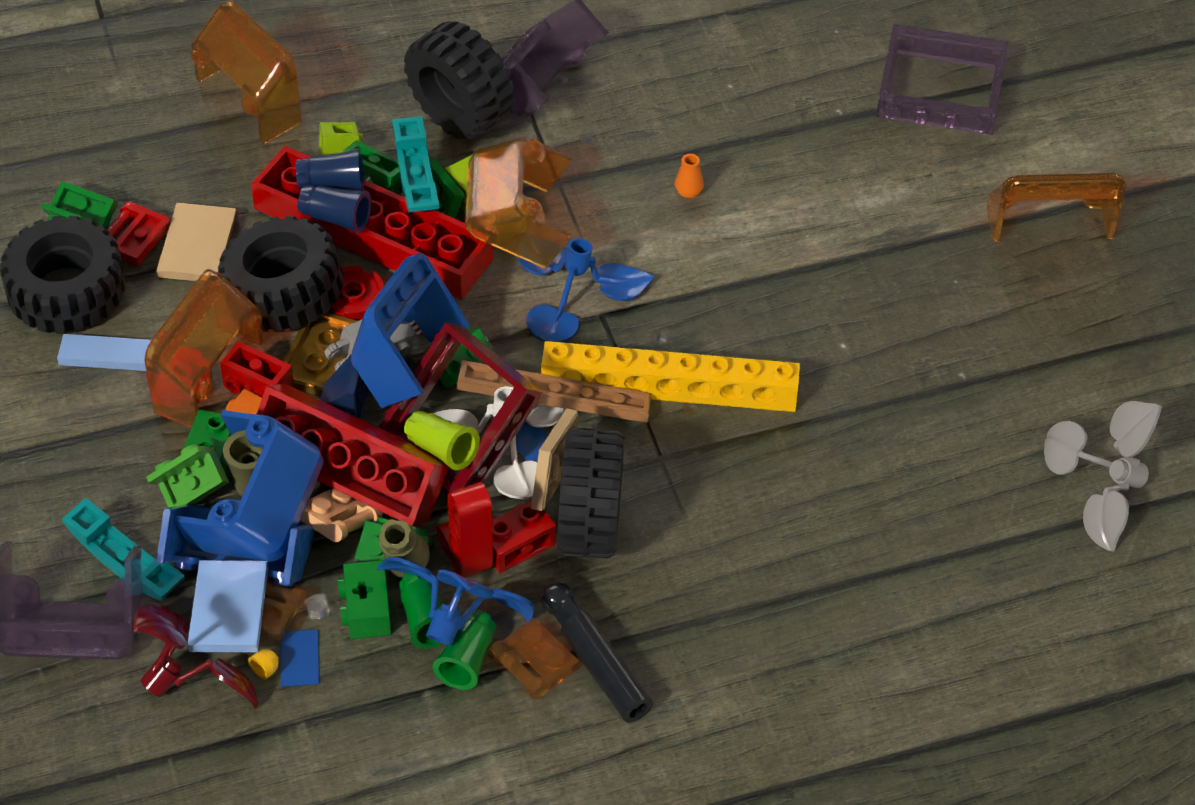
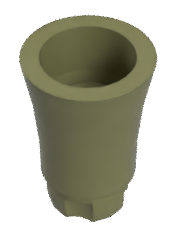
M246 430L231 435L223 447V455L229 465L233 484L241 497L263 449L249 443L245 435Z
M390 519L381 526L379 545L383 551V560L388 557H399L426 567L430 556L429 547L426 541L416 534L411 525L404 520L396 521ZM388 570L397 577H403L406 574L404 572Z

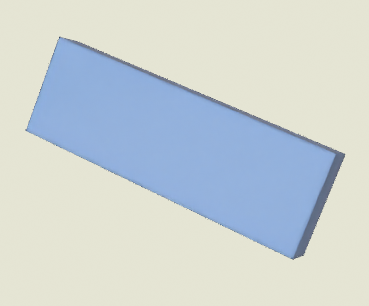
M63 334L57 360L59 365L147 371L150 362L157 356L158 341Z

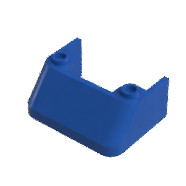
M422 253L407 257L366 309L352 349L351 363L381 408L421 395L424 391L390 339L400 323L408 324L415 320L428 342L434 341L435 334H439L445 323L462 326L465 329L470 327L469 322L430 260Z
M223 410L221 417L232 435L246 430L245 435L249 443L255 447L263 448L240 501L225 499L216 503L210 510L206 520L176 515L174 522L192 550L267 562L276 561L283 557L288 550L290 530L296 528L300 522L322 469L324 458L315 444L270 416Z
M185 504L164 508L156 563L163 564L173 561L176 562V568L195 570L196 565H199V560H260L191 549L175 524L174 519L178 515L206 520L212 507ZM300 521L296 528L290 530L286 554L276 561L267 562L268 576L274 578V584L293 586V583L301 580L314 540L315 530L312 528L313 526Z

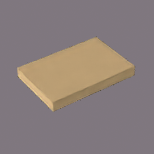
M177 202L158 263V278L218 284L220 279L218 275L219 260L223 251L227 250L226 246L231 240L237 219V209Z
M566 408L539 449L531 509L539 511L545 509L561 483L567 431L577 427L578 413L576 410Z

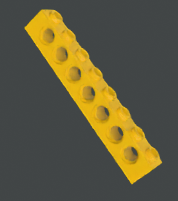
M545 341L541 363V374L651 393L652 400L796 412L800 363Z

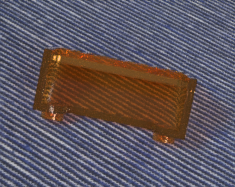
M1117 173L1012 176L993 189L988 196L987 213L992 241H999L1005 209L1011 207L1014 201L1083 199L1087 207L1101 208L1107 239L1114 238L1126 189L1125 179Z

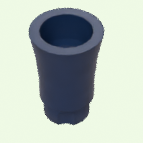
M357 148L341 153L311 156L310 159H298L296 162L298 188L302 189L305 185L316 187L321 185L336 189L364 191V165L361 149Z
M305 185L300 191L297 207L298 211L304 215L311 216L313 219L326 221L353 232L361 233L370 217L371 195L368 191L344 190L321 185L317 187Z

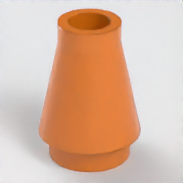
M686 154L682 157L681 166L674 182L678 193L686 198L698 196L704 188L700 159L695 154Z

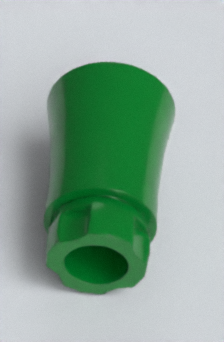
M406 573L399 582V589L401 592L400 598L409 624L410 640L414 646L421 649L441 646L443 644L426 637L432 619L428 618L431 610L432 585L417 575ZM438 592L437 609L440 610L441 605L444 603Z
M479 610L473 612L465 622L462 631H457L452 646L446 645L445 649L433 662V672L441 682L459 690H470L477 685L481 666L492 643L493 634L496 629V623H494L490 615Z

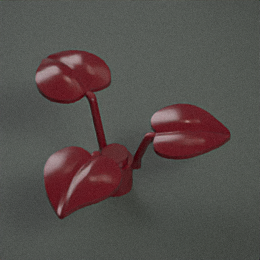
M157 602L151 603L150 606L143 605L139 608L134 617L133 631L150 634L166 643L158 659L140 679L142 685L155 696L162 697L173 683L180 687L185 680L205 669H210L220 680L248 699L254 709H256L258 699L252 682L242 671L223 659L218 658L215 662L207 660L180 676L179 670L181 665L171 655L175 648L183 649L185 647V640L188 641L190 622L183 616Z

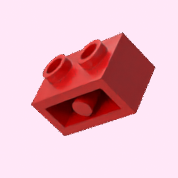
M237 341L220 361L223 386L234 394H240L245 389L263 397L266 386L284 383L294 388L292 365L240 341Z
M532 500L517 504L510 511L492 518L493 566L499 574L556 545L555 523L544 509L542 511L531 509Z

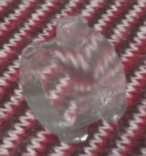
M315 594L309 597V599L304 600L303 605L307 606L310 619H320L327 614H331L332 608L328 607L326 594Z

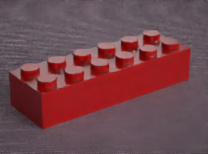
M285 383L266 386L256 415L274 418L319 448L324 458V463L317 481L400 521L404 520L411 526L429 522L447 474L448 465L428 451Z

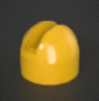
M261 649L248 659L252 671L263 680H267L278 668V656L270 649Z

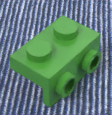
M199 444L185 447L181 450L179 457L158 464L155 467L156 471L146 477L149 484L159 485L168 508L195 504L229 483L214 447L199 446Z

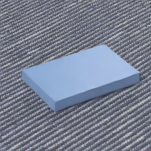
M199 560L187 644L189 652H258L268 576L267 561Z

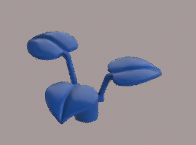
M525 229L518 245V259L520 265L526 271L544 276L552 270L559 272L561 268L566 267L569 272L558 310L550 305H538L530 309L527 314L526 325L528 330L536 339H540L543 342L563 343L573 338L577 333L578 318L574 314L563 312L574 275H583L590 267L594 281L601 283L600 291L605 296L617 301H630L637 298L653 281L654 275L636 268L613 263L601 265L596 269V258L591 257L593 246L588 240L583 238L570 240L568 247L565 248L553 240L539 237Z
M388 557L379 564L377 571L394 570L417 575L431 583V610L428 618L432 619L426 637L444 645L452 646L457 631H462L465 622L485 598L492 599L514 609L528 623L531 621L535 611L533 603L518 594L498 588H488L477 581L465 579L463 576L452 571L439 570L437 576H435L425 567L399 557ZM442 581L457 587L450 606L442 604L440 610L437 609L439 582ZM463 590L478 597L460 618L461 611L456 609Z

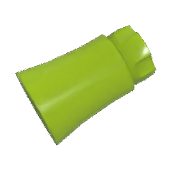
M420 410L415 411L406 420L404 426V433L407 434L410 441L442 460L453 470H462L470 465L479 449L480 436L474 427L457 424L433 413Z

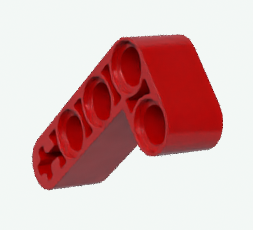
M478 482L448 493L449 522L436 527L440 544L454 571L464 578L490 569L493 566L492 503L485 485L482 482Z

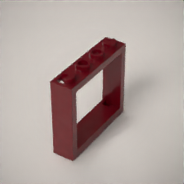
M445 323L439 334H435L434 341L426 354L418 360L417 368L413 372L424 390L423 393L394 403L384 413L386 416L378 428L415 445L414 442L408 439L407 434L404 433L406 420L411 417L413 412L420 409L461 344L514 386L481 437L479 449L471 464L460 470L458 474L448 468L442 486L451 493L478 482L485 483L543 392L464 327Z

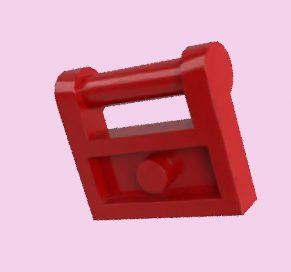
M128 201L121 207V213L107 230L110 235L116 238L130 221H133L117 239L121 259L139 266L169 230L171 219Z

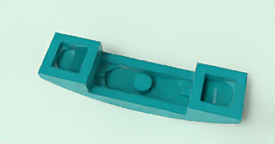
M422 116L392 119L400 178L408 212L439 209Z
M86 497L62 518V523L94 557L118 577L150 597L162 601L185 579V576L168 562L163 564L156 563L157 559H154L111 525L110 516Z

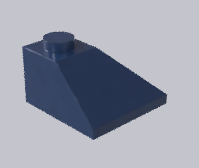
M351 355L324 384L321 397L316 398L361 419L369 388L353 367Z

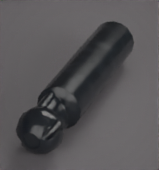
M560 582L551 583L546 586L542 592L541 602L543 608L549 614H553L561 624L562 635L622 719L627 723L641 719L652 708V699L591 615L586 611H582L577 605L572 589L565 583Z

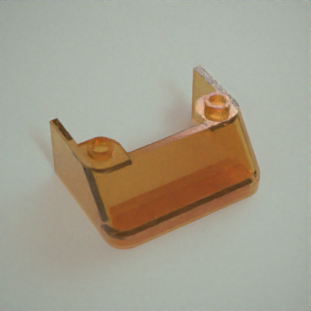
M228 0L220 4L191 44L192 50H190V55L194 61L196 79L200 82L219 71L225 73L241 89L243 98L241 99V105L248 115L252 114L257 119L259 138L264 144L302 123L296 66L290 54L234 1Z
M528 137L475 151L468 162L465 225L469 233L483 242L546 269L569 241L571 233L544 221V211L541 204L536 199L523 195V182L548 192L571 163L572 157L542 144L535 138Z
M207 269L201 274L150 341L145 353V366L154 413L190 428L193 425L200 403L203 400H207L212 392L213 384L210 382L209 371L235 336L259 346L263 343L262 317L259 308L219 272Z

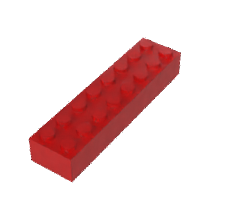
M284 146L251 183L254 209L272 217H279V219H285L286 216H295L298 220L301 218L313 221V224L317 223L330 234L335 245L394 271L399 268L407 257L418 253L424 254L430 260L450 294L460 300L466 296L494 260L493 235L436 210L408 212L403 196L364 180V191H368L371 195V213L368 223L361 233H356L342 226L313 219L311 216L302 214L298 211L297 207L301 189L297 185L296 162L298 159H310V156L287 146Z

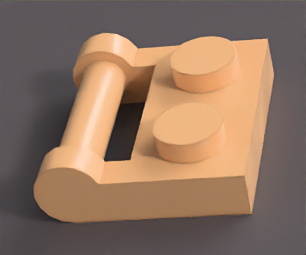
M332 488L309 499L300 520L307 525L313 526L314 530L331 541L339 542L345 539L348 533L364 526L366 520L376 523L377 517L383 518V512Z

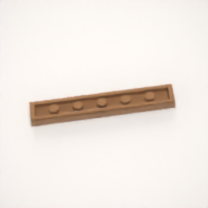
M461 361L456 390L494 396L495 391L500 387L509 386L514 388L487 364ZM516 370L543 392L536 404L568 408L644 423L648 421L651 393Z

